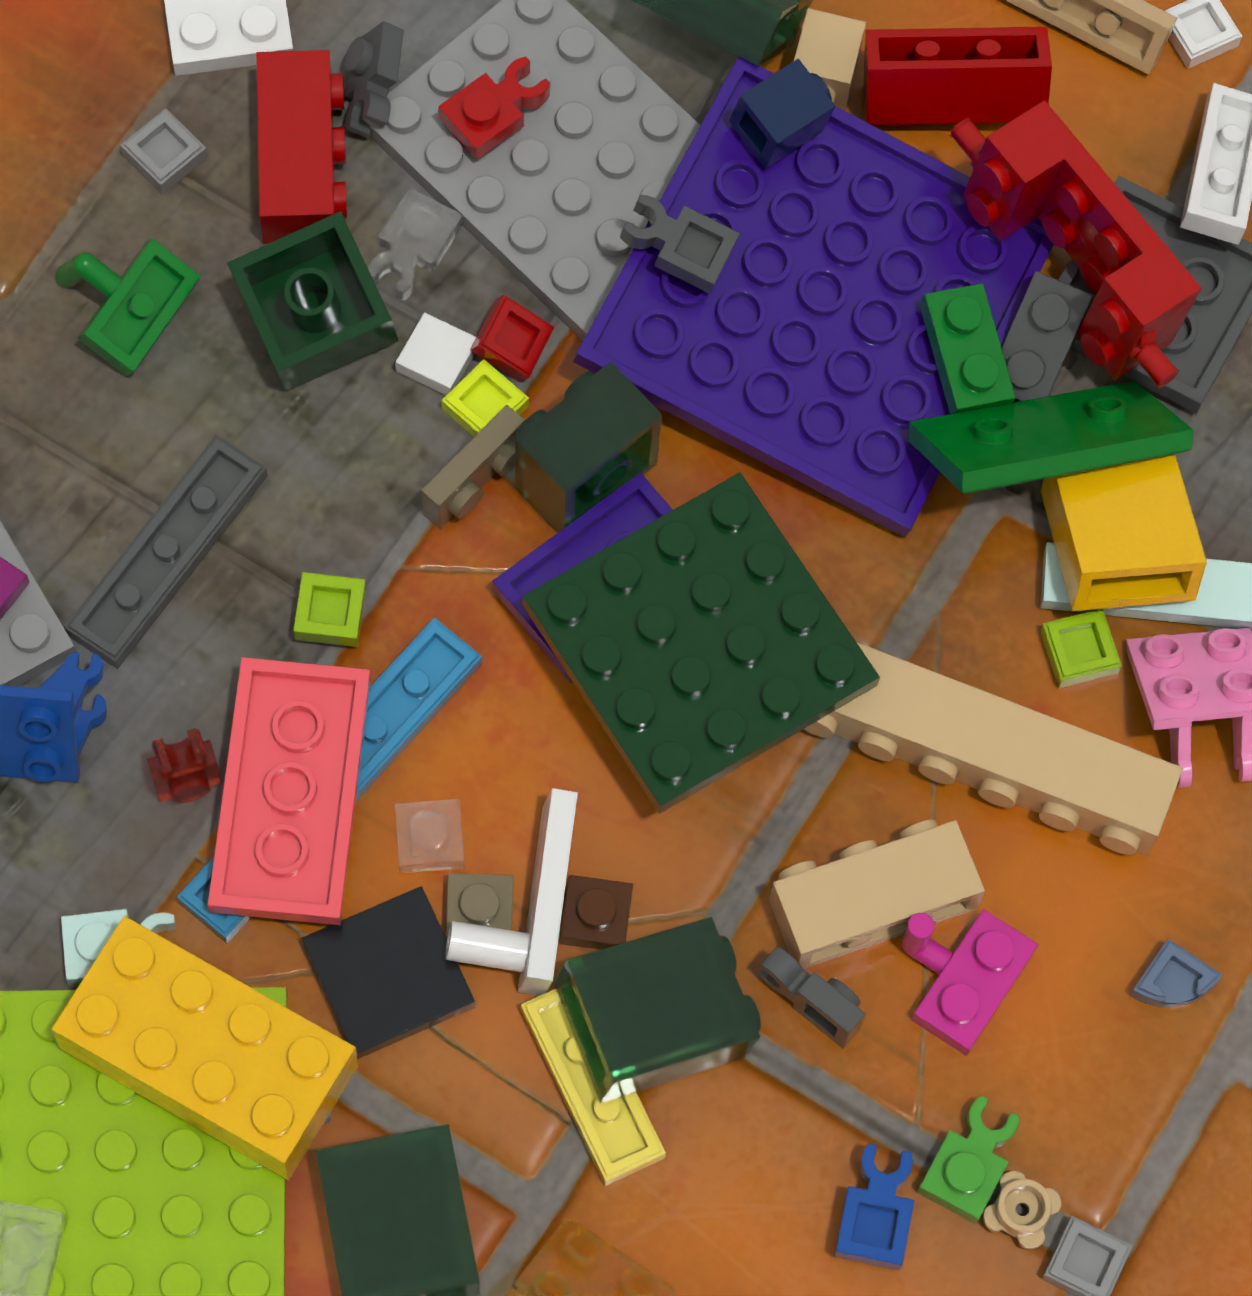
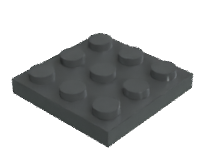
M1118 176L1115 185L1202 288L1170 345L1161 350L1175 368H1178V375L1167 385L1159 389L1141 365H1138L1123 376L1132 381L1135 380L1138 384L1197 414L1252 315V243L1242 238L1239 245L1180 228L1184 208ZM1071 258L1059 281L1092 294L1095 298L1096 293L1087 286L1079 266ZM1077 335L1071 349L1088 357L1082 348L1081 339Z

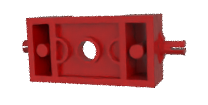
M1045 100L986 138L973 124L971 118H966L959 122L951 130L950 137L958 143L972 160L970 164L973 167V172L963 197L966 199L967 207L973 218L980 225L988 226L1000 242L1039 218L1049 240L1056 247L1065 249L1079 266L1087 286L1096 293L1077 332L1078 337L1081 339L1082 348L1088 358L1097 366H1103L1114 380L1141 365L1155 382L1158 389L1171 382L1178 375L1179 370L1175 368L1161 350L1170 345L1199 295L1202 289L1201 286Z

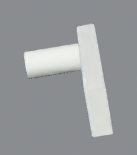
M552 788L543 805L526 933L451 921L446 942L445 960L520 972L518 993L536 996L546 993L553 982L578 792Z

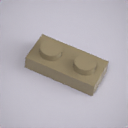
M506 405L421 489L422 514L440 530L454 516L462 519L468 515L483 495L481 488L496 473L501 476L508 474L522 459L526 451L524 446L525 419Z

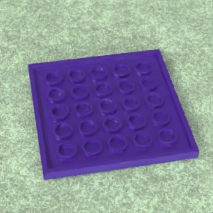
M739 55L659 201L664 206L667 215L676 220L685 205L740 233L711 293L709 294L655 267L654 265L660 250L652 246L645 249L634 248L579 347L573 362L906 537L912 529L940 473L909 442V422L950 414L919 302L924 294L983 283L1002 348L1035 271H1041L1054 244L1045 234L1039 218L1000 242L988 226L980 225L973 218L967 207L963 194L969 182V176L836 106L822 133L765 169L729 120L740 95L774 73ZM648 221V223H647V225H646L645 228H648V227L651 226L650 221Z

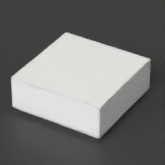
M1187 0L1165 10V12L1177 17L1168 39L1187 69L1232 50L1240 44L1242 35L1220 0Z
M424 312L395 362L396 372L447 395L459 384L475 356V353L470 351V348L476 337Z

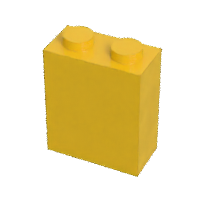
M1175 454L1043 479L1041 495L1072 611L1196 600L1207 561Z

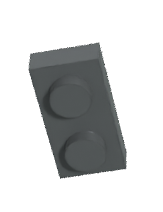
M1039 271L1034 273L1002 346L1015 397L1021 401L1051 395L1075 341L1077 332L1094 298L1092 294Z

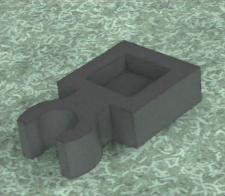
M383 21L362 37L356 38L349 46L344 60L345 70L348 71L345 96L353 100L346 114L345 127L347 130L367 138L371 134V129L362 117L382 126L387 124L391 110L387 94L388 89L398 82L403 29Z
M640 195L633 211L645 216L650 221L651 226L639 228L633 223L626 221L620 234L622 241L637 249H645L652 246L660 250L654 265L655 267L710 294L740 233L685 205L676 220L667 215L664 206L657 199L648 195Z
M776 946L760 965L762 970L758 977L773 990L794 1003L793 1009L842 1049L847 1046L860 1030L866 1013L858 1008L861 1004L858 996L841 981L830 978L826 982L815 972L810 975L789 953L779 946Z

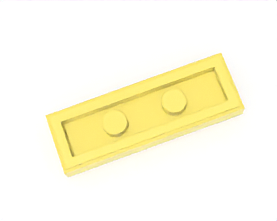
M581 978L521 1004V1012L604 1185L607 1186L665 1159L666 1152Z

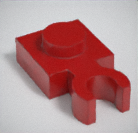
M521 57L514 60L508 66L505 72V79L499 84H496L487 73H484L438 106V118L469 153L478 160L524 127V114L519 109H535L543 105L550 96V82L544 79L536 86L529 88L520 85L518 82L530 74L529 59Z

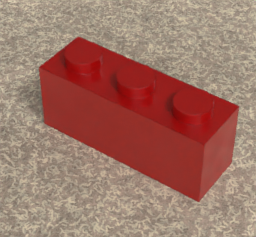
M992 27L865 30L863 89L866 122L870 125L891 126L903 124L957 125L962 120L971 118L973 123H1009L1044 100L1049 104L1052 61L1048 28Z
M330 50L256 52L259 217L263 244L274 242L340 211L344 219H348L346 182H335L334 164H346L345 127H333V110H345L343 73H332Z

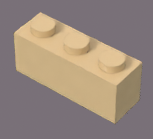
M936 820L922 821L904 829L900 833L901 839L877 846L875 840L863 841L843 850L839 854L840 860L819 867L816 866L815 861H805L783 870L779 874L780 880L773 882L769 902L789 954L805 969L903 935L909 919L916 913L928 914L935 924L978 909L985 889L957 820L940 826L937 825Z

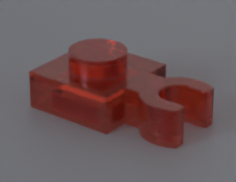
M198 729L187 730L188 737L178 743L164 744L162 738L153 741L152 749L155 756L147 758L160 802L172 798L177 803L193 801L208 794L211 786L222 783L210 740L203 741Z

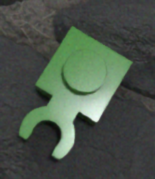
M980 1096L974 1101L967 1114L966 1129L969 1134L968 1138L966 1139L949 1130L917 1191L918 1194L975 1225L1009 1161L992 1153L994 1148L1008 1143L1019 1124V1115L1012 1112L1003 1128L999 1130L987 1128L981 1119V1114L989 1100L984 1096Z

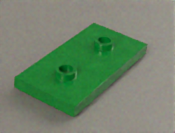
M1134 380L910 421L909 442L960 492L967 494L1188 452V450H1192L1193 429Z

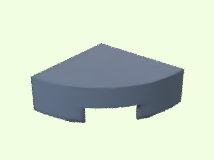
M1167 939L1130 996L1152 1006L1179 1007L1195 1002L1208 994L1223 975L1170 939Z

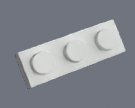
M1213 83L1206 98L1180 228L1239 245L1247 227L1252 201V94Z

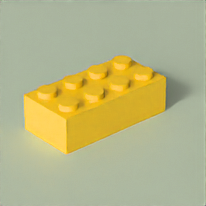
M123 916L51 1029L59 1048L288 1181L358 1068L355 1046L126 916Z

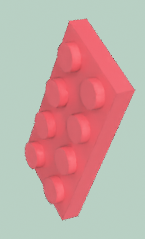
M241 657L208 899L210 913L341 925L371 683L370 670Z

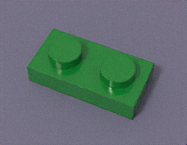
M983 283L924 294L919 305L950 414L1013 403L1016 397Z

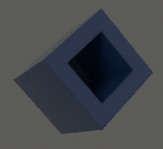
M798 58L741 94L729 122L766 169L822 133L835 105L832 102L830 90L823 79L815 73H809Z

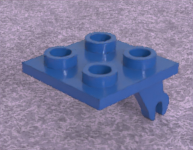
M71 653L65 659L64 664L39 688L0 685V776L28 778L39 782H79L80 753L92 728L101 725L107 716L106 701L99 694L95 696L94 705L91 710H82L83 699L88 688L98 684L103 678V661L98 654H92L88 669L80 670L78 669L80 663L79 653Z

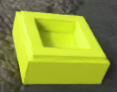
M485 359L441 400L442 410L473 437L506 405L519 415L529 407V397Z

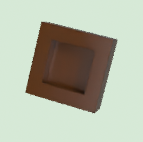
M569 875L560 944L624 953L633 883Z

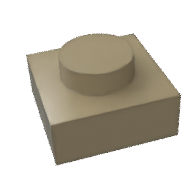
M448 873L446 939L451 921L512 930L514 875Z

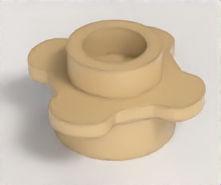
M1019 1171L1007 1172L999 1181L1001 1192L995 1204L989 1205L984 1210V1224L992 1232L1004 1231L1017 1238L1019 1245L1024 1249H1036L1045 1241L1043 1229L1050 1216L1056 1215L1061 1208L1060 1196L1054 1189H1045L1038 1182L1026 1179L1024 1174ZM1019 1204L1025 1205L1028 1208V1214L1026 1216L1018 1215L1016 1206Z

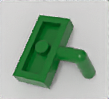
M153 238L144 243L121 277L95 256L87 252L79 253L58 267L56 271V280L62 287L72 288L85 280L106 296L77 339L125 376L136 370L201 277V275Z

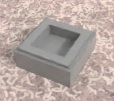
M166 108L120 145L122 155L162 195L208 158L206 147Z
M1071 1216L1043 1274L1042 1280L1074 1296H1110L1133 1245Z

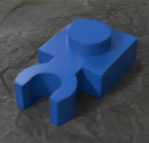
M869 1143L861 1156L859 1166L861 1176L867 1184V1188L865 1190L848 1186L846 1190L834 1257L900 1270L903 1265L914 1200L895 1195L896 1189L906 1182L913 1165L912 1154L909 1151L903 1150L899 1158L898 1169L890 1174L882 1173L876 1168L874 1163L877 1145Z

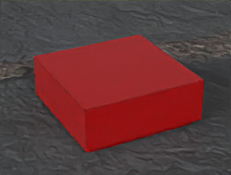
M504 294L495 299L470 351L517 381L522 382L530 377L554 326Z

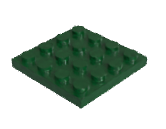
M741 472L523 595L522 599L523 607L659 814L878 686L880 679L870 661Z

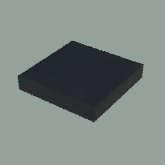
M422 886L341 921V925H330L301 938L304 949L346 1042L356 1047L357 1059L475 1008V1000L458 963L445 960L447 939Z

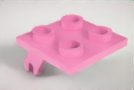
M1223 628L1208 632L1177 635L1160 634L1153 637L1126 639L1125 649L1153 730L1169 729L1171 763L1183 767L1176 788L1191 787L1192 722L1232 718L1234 768L1239 769V782L1252 781L1251 629Z

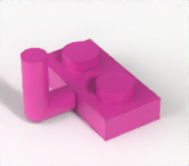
M983 909L955 953L931 939L935 927L933 919L926 913H916L909 919L901 941L902 948L905 953L939 974V977L915 1011L912 1021L967 1056L1039 944Z

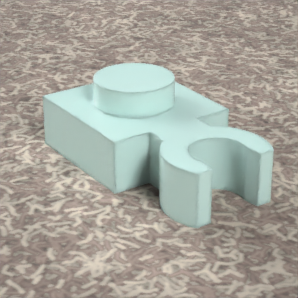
M127 909L61 917L66 981L69 987L80 985L123 916L129 918ZM170 913L150 915L140 924L156 934L161 931L177 929L175 917Z

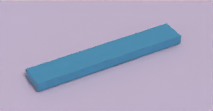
M435 617L370 686L356 802L483 664L482 655ZM213 857L177 896V900L183 908L227 944L251 917L209 912L208 899L214 862Z

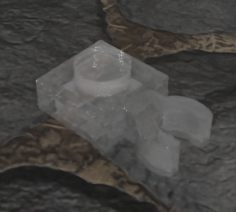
M409 187L379 235L380 246L387 249L388 252L377 255L369 264L368 270L375 285L377 286L380 278L387 273L398 274L401 276V280L395 288L396 299L401 302L405 301L412 294L415 287V268L418 265L432 273L435 271L463 226L462 214Z

